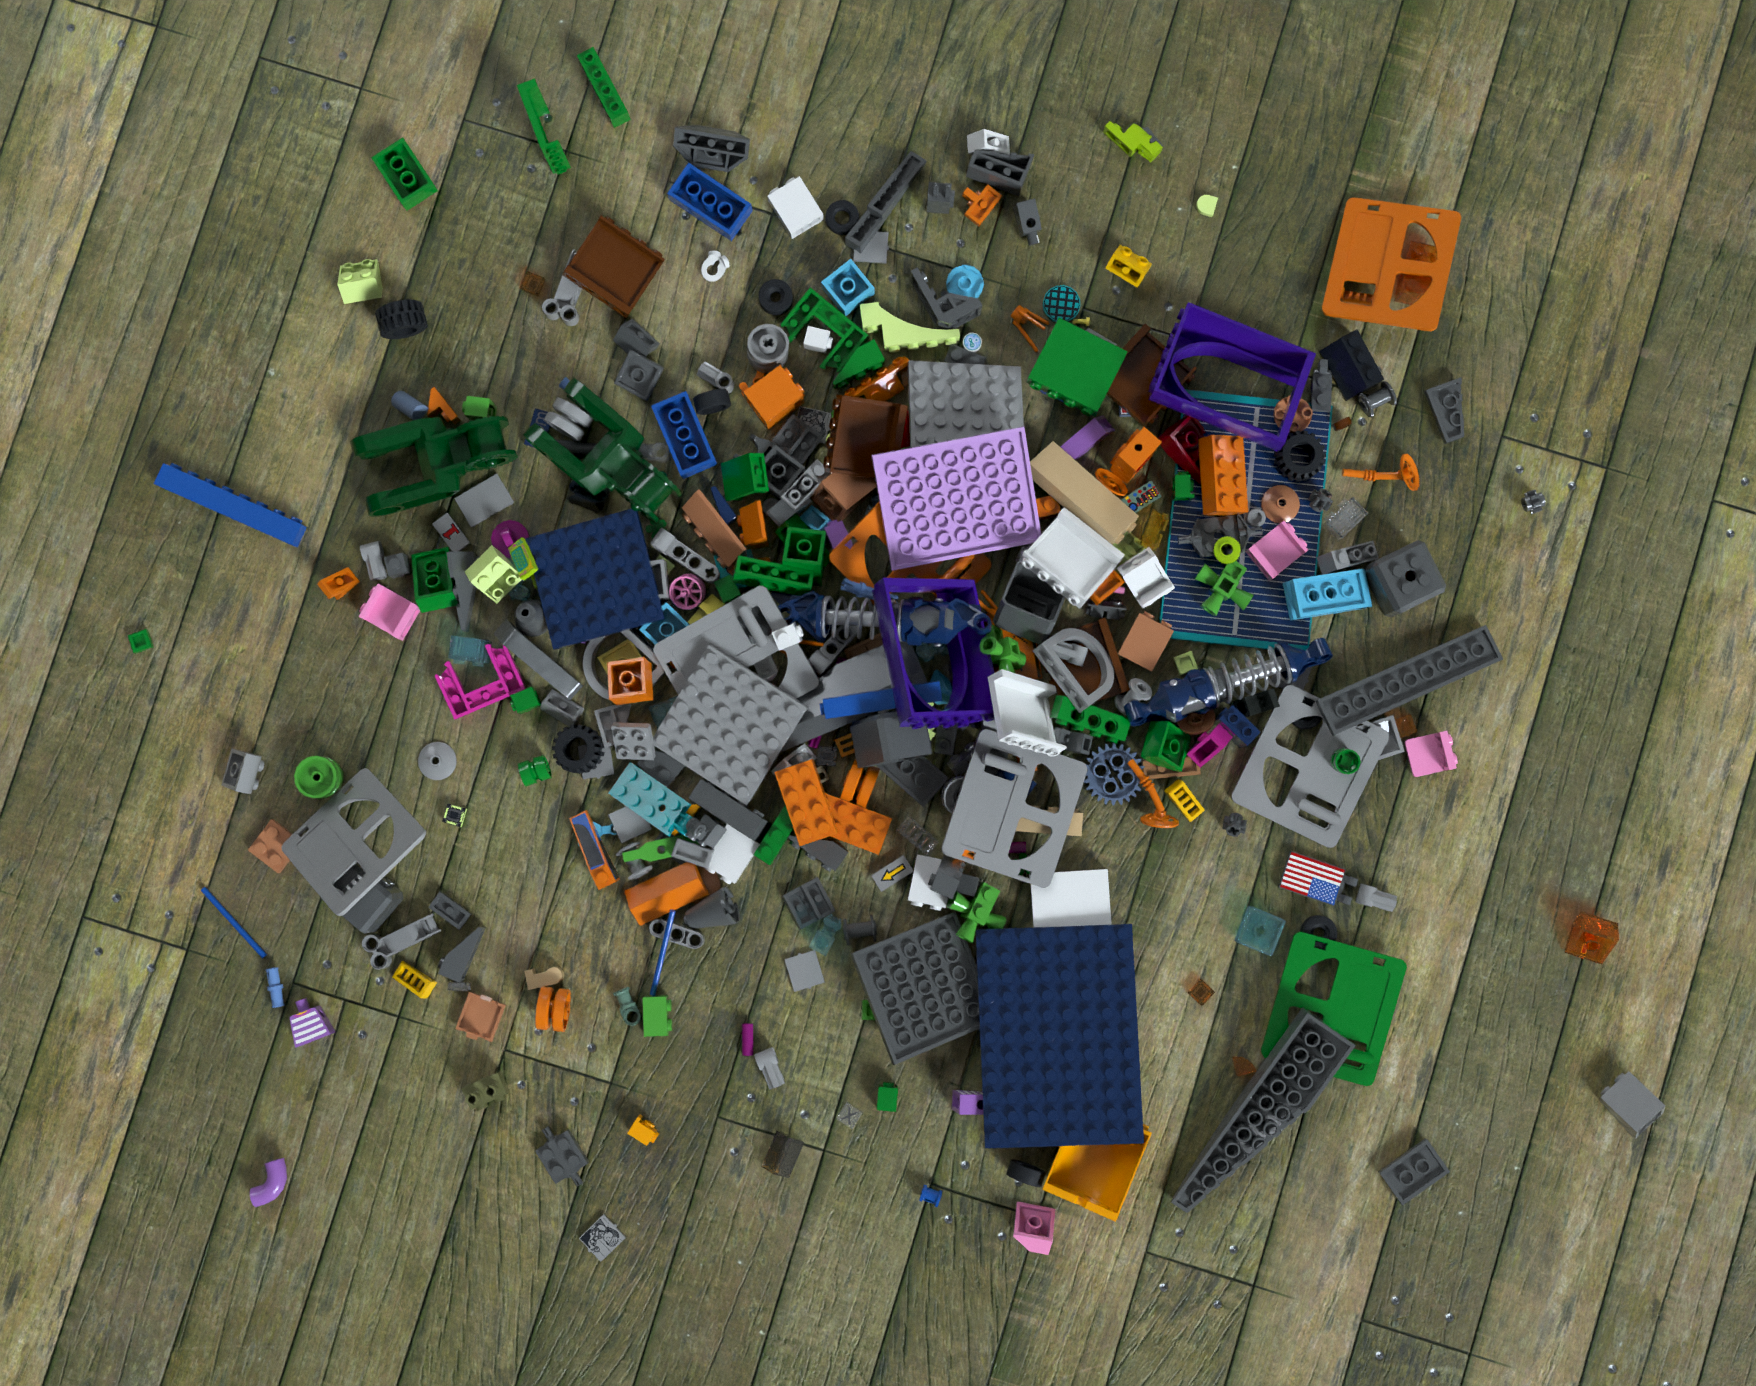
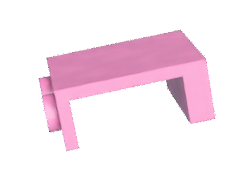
M1285 521L1281 522L1245 551L1269 581L1308 551L1306 542L1301 537L1298 538L1294 533L1295 529L1293 526Z
M377 584V586L371 589L369 593L370 598L367 603H363L361 606L359 617L403 641L418 616L420 609L418 605Z

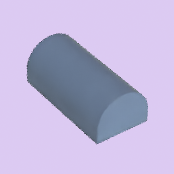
M405 391L396 392L391 399L392 406L412 420L422 419L429 409Z

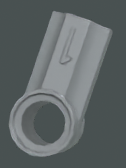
M706 361L701 364L696 374L699 378L717 389L728 390V393L733 391L734 382L728 373L720 371ZM723 380H729L727 386H720Z
M376 541L360 545V552L363 560L366 562L370 581L386 578L387 573L383 561L384 550L381 542Z
M1063 641L1054 646L1053 650L1059 658L1067 660L1066 662L1083 667L1088 648Z
M1360 884L1355 902L1393 912L1397 903V896L1379 891L1372 886Z
M773 1047L754 1054L769 1090L785 1084Z

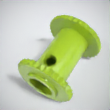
M1224 536L1219 538L1216 544H1214V555L1221 563H1233L1237 561L1241 554L1240 544L1233 537ZM1231 546L1232 553L1224 555L1222 548Z

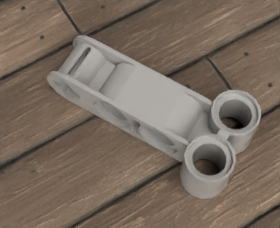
M575 249L572 250L566 267L577 253ZM562 275L554 299H547L542 304V310L546 317L550 320H557L561 316L567 326H575L580 318L575 306L582 288ZM551 306L556 307L553 313L547 312ZM567 313H574V316L571 319L565 318Z
M660 528L650 542L656 550L664 555H668L707 583H714L719 580L720 573L715 565L675 539L665 529ZM677 548L684 549V554L681 557L674 555V551ZM694 558L700 560V565L696 568L690 566V561ZM714 570L715 576L707 578L706 572Z
M840 625L836 630V637L833 638L831 636L824 646L815 651L808 661L818 677L830 669L831 664L856 637L858 626H849V638L842 640L839 637V633L844 632L845 625ZM828 646H833L836 648L837 652L835 654H829L826 648Z
M434 914L423 917L383 938L378 934L364 937L362 947L367 952H373L370 959L371 966L377 970L387 968L392 962V955L441 932L442 930L438 929L433 918ZM371 938L377 941L375 948H371L369 945ZM379 955H382L385 958V963L383 966L379 965L377 962V958Z

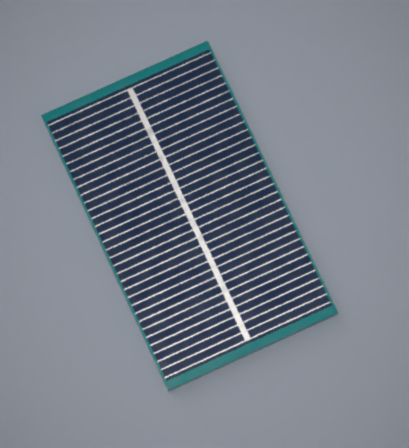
M1185 389L1194 399L1211 409L1275 435L1279 431V427L1274 420V408L1280 400ZM1331 406L1330 413L1313 411L1310 424L1303 430L1308 431L1309 435L1314 433V438L1316 439L1320 438L1322 440L1320 444L1325 446L1323 452H1326L1325 463L1322 469L1306 481L1288 480L1289 477L1281 476L1283 473L1281 470L1278 472L1276 469L1278 465L1274 464L1276 459L1274 457L1275 451L1243 438L1248 512L1254 508L1262 510V497L1271 487L1277 485L1290 487L1298 495L1300 507L1297 515L1286 523H1290L1295 529L1294 533L1298 538L1301 537L1306 542V548L1308 549L1306 553L1269 581L1245 552L1280 524L1266 517L1264 524L1260 526L1262 527L1261 531H1263V534L1251 536L1245 551L1237 559V562L1246 567L1247 570L1236 588L1254 594L1244 610L1231 598L1222 601L1217 616L1211 615L1201 608L1200 605L1212 594L1209 591L1212 586L1195 580L1196 575L1206 563L1219 576L1226 564L1219 562L1215 556L1201 558L1189 543L1178 545L1177 537L1191 534L1197 518L1206 519L1223 516L1203 515L1201 485L1191 476L1190 480L1194 482V489L1191 494H1194L1193 500L1172 501L1171 499L1164 571L1175 588L1167 595L1161 597L1159 623L1163 620L1172 625L1171 629L1174 632L1170 639L1268 650V646H1271L1274 650L1275 644L1283 641L1301 650L1309 648L1312 617L1290 621L1283 583L1292 579L1316 576L1318 561L1316 557H1318L1323 510L1321 512L1313 510L1309 505L1311 501L1308 499L1314 489L1317 491L1321 488L1325 489L1333 406ZM1180 413V419L1186 416L1185 414ZM1198 420L1205 430L1204 437L1209 435L1237 436ZM1293 447L1291 449L1290 457L1296 465L1307 466L1309 464V454L1305 449L1301 447ZM1175 462L1174 475H1177V472L1185 471ZM1279 500V505L1285 506V502ZM1247 513L1240 514L1243 520L1246 522L1245 518ZM1221 532L1214 533L1216 541L1224 537Z

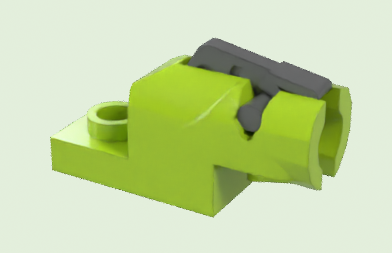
M1111 121L1104 127L1103 133L1129 157L1138 150L1139 155L1152 162L1162 151L1163 145L1148 127L1141 128L1133 123L1125 133L1122 132L1123 130L1118 124H1113Z

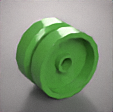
M311 756L302 760L296 767L294 774L295 785L299 792L307 797L316 799L330 798L335 795L342 787L344 780L343 770L340 765L333 759L322 756Z

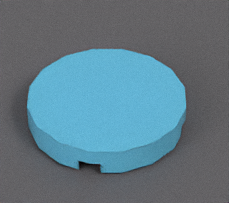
M970 265L955 267L948 274L946 281L948 293L978 298L981 295L984 286L980 271Z

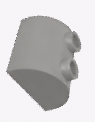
M231 749L221 786L237 792L251 794L252 790H256L259 785V780L256 779L257 772H261L264 768V761L261 760L262 756Z

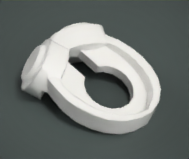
M709 251L708 258L704 261L701 268L704 279L709 282L719 280L724 275L726 268H729V260L725 255L721 256V253L718 251ZM716 261H719L717 273L709 275L707 268L710 265H714Z

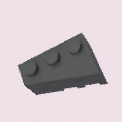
M975 150L969 163L966 177L1019 197L1031 168L1034 154L1017 155V153L1012 152L1010 154H1000L998 151Z
M943 855L936 874L932 873L928 885L931 886L930 890L953 899L966 862Z

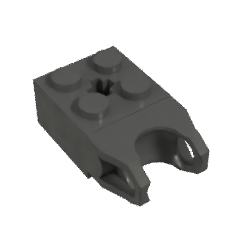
M751 434L750 440L758 449L757 453H764L769 487L768 492L780 501V497L806 471L805 467L769 440ZM735 454L733 456V459L739 457L740 455Z

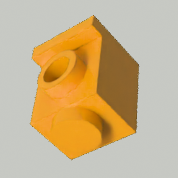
M640 1114L627 1134L647 1146L650 1142L654 1143L660 1133L654 1128L655 1125L652 1122L641 1120L643 1116Z

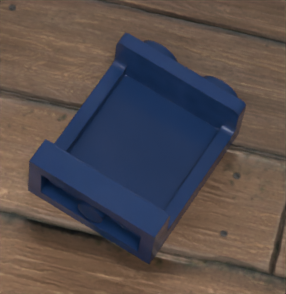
M1231 706L1229 709L1224 708L1215 717L1214 724L1217 726L1220 723L1233 737L1231 741L1239 748L1248 746L1260 734V731L1234 706Z

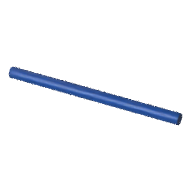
M206 887L202 888L201 892L263 959L267 954L209 890Z
M670 909L650 991L652 996L656 995L676 912L673 909Z

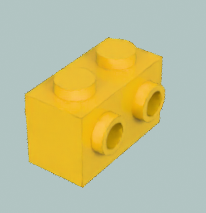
M1119 245L1105 269L1138 288L1152 263L1145 257L1133 253L1130 248Z

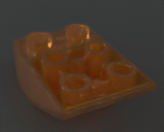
M1410 241L1405 259L1433 263L1437 260L1436 248L1433 245ZM1401 273L1394 301L1408 305L1414 304L1428 290L1432 279Z

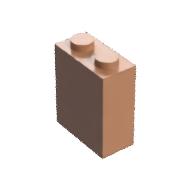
M1145 611L1144 614L1139 613L1118 654L1152 672L1174 630L1171 629V624L1163 620L1159 623L1154 620V615Z

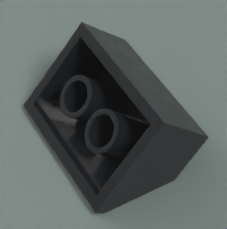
M1357 329L1319 351L1322 359L1328 360V370H1331V375L1345 401L1375 387L1384 380Z

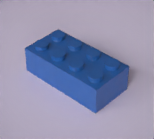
M689 162L667 193L671 202L731 242L753 211L751 203Z
M686 391L651 405L682 479L718 465Z

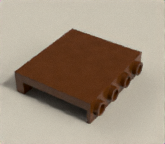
M601 215L562 275L627 318L665 259L659 251L651 250L643 240L635 239L627 229L619 228L611 218Z
M1146 323L1122 348L1128 352L1107 392V395L1143 427L1148 423L1152 425L1159 417L1157 413L1161 409L1163 411L1167 409V407L1148 400L1151 394L1148 392L1149 386L1155 376L1163 350L1166 347L1149 333L1151 328ZM1180 360L1174 364L1176 376L1181 385L1184 383L1189 384L1195 377L1193 373L1197 368L1194 366L1193 369H1190Z
M836 394V398H834L832 403L834 413L829 423L831 432L826 442L828 451L823 461L824 471L832 474L839 473L875 478L871 455L901 450L908 406Z
M1106 617L1075 628L1085 631L1097 639L1107 651L1113 664V685L1097 701L1128 692L1129 687ZM1064 641L1065 643H1069V644L1074 643V644H1077V645H1080V646L1085 647L1084 645H1082V644H1080V643H1078V642H1074V641ZM1089 649L1083 667L1061 659L1087 695H1090L1098 688L1101 682V669L1096 657ZM1050 675L1051 680H1049V684L1056 687V695L1066 696Z

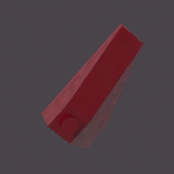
M1186 415L1167 428L1158 439L1161 441L1160 445L1167 455L1182 469L1189 472V475L1201 485L1198 439L1204 437L1205 430L1198 419Z

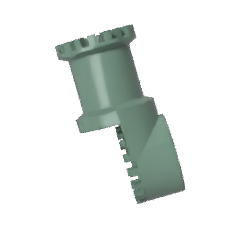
M626 987L613 993V995L617 997L620 1005L619 1010L625 1023L634 1026L640 1023L642 1014L638 1010L636 1003L632 1001L629 993L630 988ZM630 1011L637 1013L638 1019L636 1022L628 1020L627 1015Z

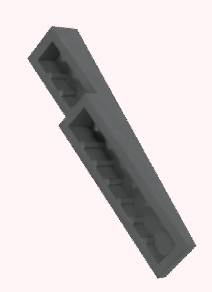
M910 151L867 205V211L845 237L848 247L853 250L855 249L860 254L863 252L926 164L925 159Z

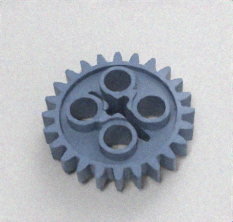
M1113 743L1112 748L1105 744V750L1098 747L1099 753L1096 754L1092 751L1091 754L1094 758L1086 759L1090 763V765H1086L1088 770L1086 776H1088V779L1083 782L1089 783L1086 790L1092 789L1091 797L1097 794L1098 802L1103 798L1104 805L1109 800L1112 806L1115 805L1117 800L1120 805L1123 804V799L1130 802L1129 795L1135 798L1136 794L1134 791H1141L1140 787H1138L1140 780L1127 764L1130 760H1135L1134 757L1137 753L1130 754V747L1124 751L1123 744H1121L1119 749L1116 748L1115 743ZM1116 756L1121 757L1123 760V764L1119 767L1114 766L1112 763V759ZM1105 759L1108 760L1114 772L1118 771L1117 778L1123 786L1122 790L1118 787L1116 780L1113 777H1109L1111 772L1104 762ZM1141 759L1135 760L1137 764L1141 761ZM1097 766L1105 767L1106 774L1103 776L1097 775L1095 768ZM1124 773H1129L1132 776L1131 783L1127 784L1122 781L1121 778ZM1108 782L1113 783L1116 787L1112 793H1108L1105 790V784Z

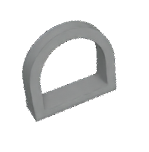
M634 628L621 631L628 640L657 665L656 669L652 672V685L654 687L666 674L654 654V646ZM606 635L589 641L583 656V670L591 688L597 694L609 700L608 687L600 681L595 670L596 653L600 645L609 636ZM666 663L670 669L672 666L669 663Z
M1075 628L1063 629L1033 650L1079 713L1105 695L1113 685L1114 669L1107 651L1097 639L1085 631ZM1060 642H1078L1087 647L1096 657L1101 669V682L1098 688L1090 695L1086 694L1053 650V647Z

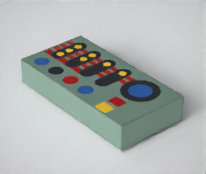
M1149 481L1121 499V501L1137 513L1159 499L1161 495L1153 482Z

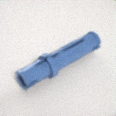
M846 578L843 579L842 584L844 586H841V590L856 594V597L859 598L865 597L874 600L872 594L874 588L866 586L863 582L857 583ZM890 594L891 599L898 600L897 595Z

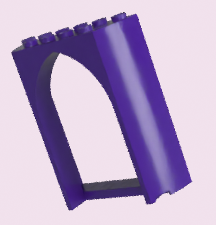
M1188 302L1185 309H1180L1177 319L1180 321L1175 323L1168 337L1166 348L1163 350L1155 376L1149 386L1148 392L1151 394L1148 400L1274 451H1280L1286 442L1316 353ZM1192 356H1214L1293 386L1294 388L1277 435L1198 402L1179 382L1174 370V364Z
M882 578L874 585L872 594L899 726L912 727V729L927 726L928 729L939 725H942V728L957 725L960 728L982 720L985 722L995 720L988 677L994 674L991 655L984 654L980 650V642L985 636H981L970 627H966L947 644L952 666L953 686L948 704L943 711H939L929 705L917 693L908 678L889 593H936L937 598H941L943 601L950 602L957 598L965 601L967 604L980 605L975 581L969 579ZM979 622L978 627L985 628L984 622Z

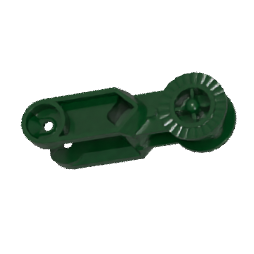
M572 378L563 391L576 406L608 430L605 436L582 462L536 423L530 426L522 436L541 454L595 496L606 488L611 492L615 489L630 503L633 511H639L650 521L657 524L659 519L654 512L671 493L678 498L683 493L668 479L664 471H659L642 458L643 454L639 452V449L645 439L643 435L584 384Z
M504 416L484 417L475 421L471 420L456 429H447L441 417L423 418L352 439L350 441L352 451L355 456H360L361 460L377 458L389 452L415 445L424 481L367 496L366 507L368 515L371 517L386 516L449 498L460 491V477L466 475L467 472L496 468L518 458L517 452L506 449L502 429L509 425L508 418Z

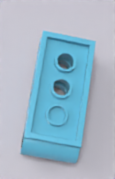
M1365 569L1297 578L1283 583L1290 621L1372 607Z

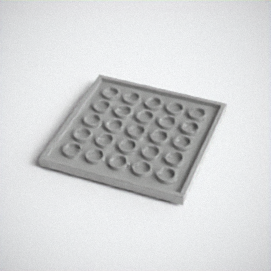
M908 361L910 448L1024 427L1021 367Z
M710 644L653 736V745L747 805L808 706Z

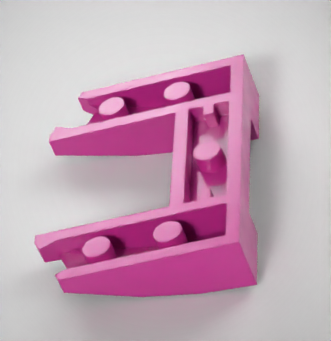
M491 644L485 645L499 680L469 693L465 692L450 660L444 664L447 669L441 676L435 675L454 720L527 688L507 647L503 645V649L491 648Z

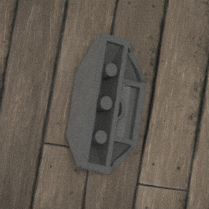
M700 125L675 127L673 147L679 151L687 162L695 167L729 172L748 159L750 139L735 131Z

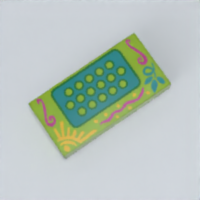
M521 537L508 547L520 579L526 580L538 570L525 538Z

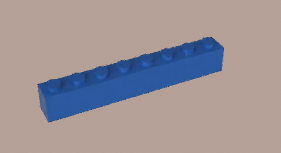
M171 463L170 466L162 464L154 481L155 485L298 548L307 528L302 525V520L293 516L291 519L284 517L285 513L274 509V511L268 510V505L262 502L252 503L250 502L251 498L244 494L234 495L232 494L234 490L226 486H222V488L216 487V482L205 478L204 481L198 479L199 475L192 471L182 472V467Z

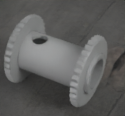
M1138 678L1131 679L1129 681L1130 690L1127 694H1120L1115 697V705L1122 714L1126 715L1124 706L1134 700L1140 702L1141 700L1147 701L1151 699L1152 690L1145 681Z
M631 843L621 848L616 853V856H621L624 852L637 850L641 843ZM642 859L626 862L632 872L628 880L637 879L647 874L653 868L652 865L646 867Z

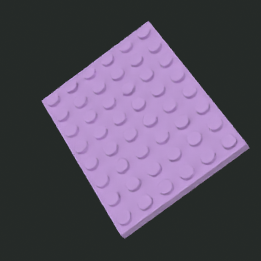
M1023 426L871 455L892 571L1031 544L1041 536L1027 440Z

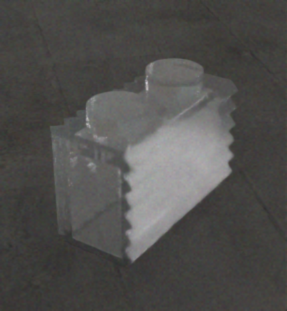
M1351 497L1349 500L1343 499L1337 505L1339 509L1335 513L1331 511L1324 518L1326 522L1322 526L1337 541H1340L1368 514V511L1354 497Z

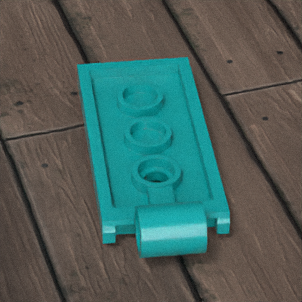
M629 762L608 793L669 837L674 829L686 836V824L691 818H694L686 813L691 806L689 802L632 762ZM665 805V810L661 812L660 806Z

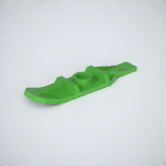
M684 835L647 842L637 850L622 853L624 862L637 859L651 862L672 857L671 854L677 838L697 845L699 843L696 840L692 841ZM658 846L665 848L663 853L657 851Z

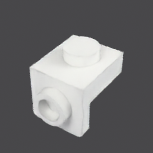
M795 622L772 632L779 651L803 640L802 636H804L801 626H797Z

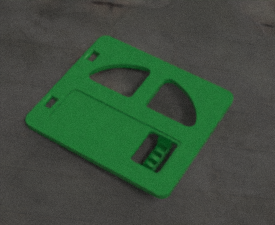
M1302 931L1296 932L1291 941L1261 1046V1054L1267 1058L1289 1027L1288 1009L1292 1006L1303 1007L1306 1010L1321 1013L1323 1015L1322 1021L1345 1038L1366 1043L1367 1045L1365 1052L1353 1049L1346 1058L1360 1062V1067L1343 1063L1333 1077L1363 1086L1372 1085L1376 1077L1407 969L1405 961ZM1315 941L1326 943L1325 950L1315 948ZM1374 957L1384 959L1383 966L1374 964ZM1336 958L1338 960L1337 970L1328 999L1323 1000L1295 991V985L1299 978L1311 966L1324 959Z

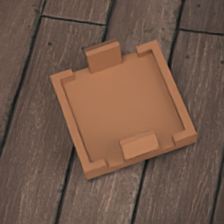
M469 992L455 1029L467 1032L466 1037L477 1040L481 1037L493 1042L506 1004L492 1000L493 998L483 994L478 995Z

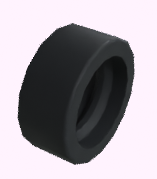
M725 389L703 392L693 398L696 413L699 415L717 413L731 406L728 390Z
M1011 1159L1006 1174L1027 1185L1041 1187L1046 1172L1029 1163Z

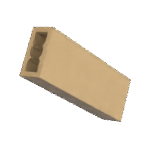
M1054 441L1030 461L1033 481L1061 506L1065 507L1112 545L1114 543L1118 545L1124 539V534L1132 532L1137 526L1135 522L1139 516Z

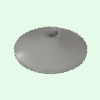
M433 742L426 745L418 757L420 771L424 776L432 780H442L449 777L457 764L454 750L442 742ZM435 757L439 759L438 764L433 763Z

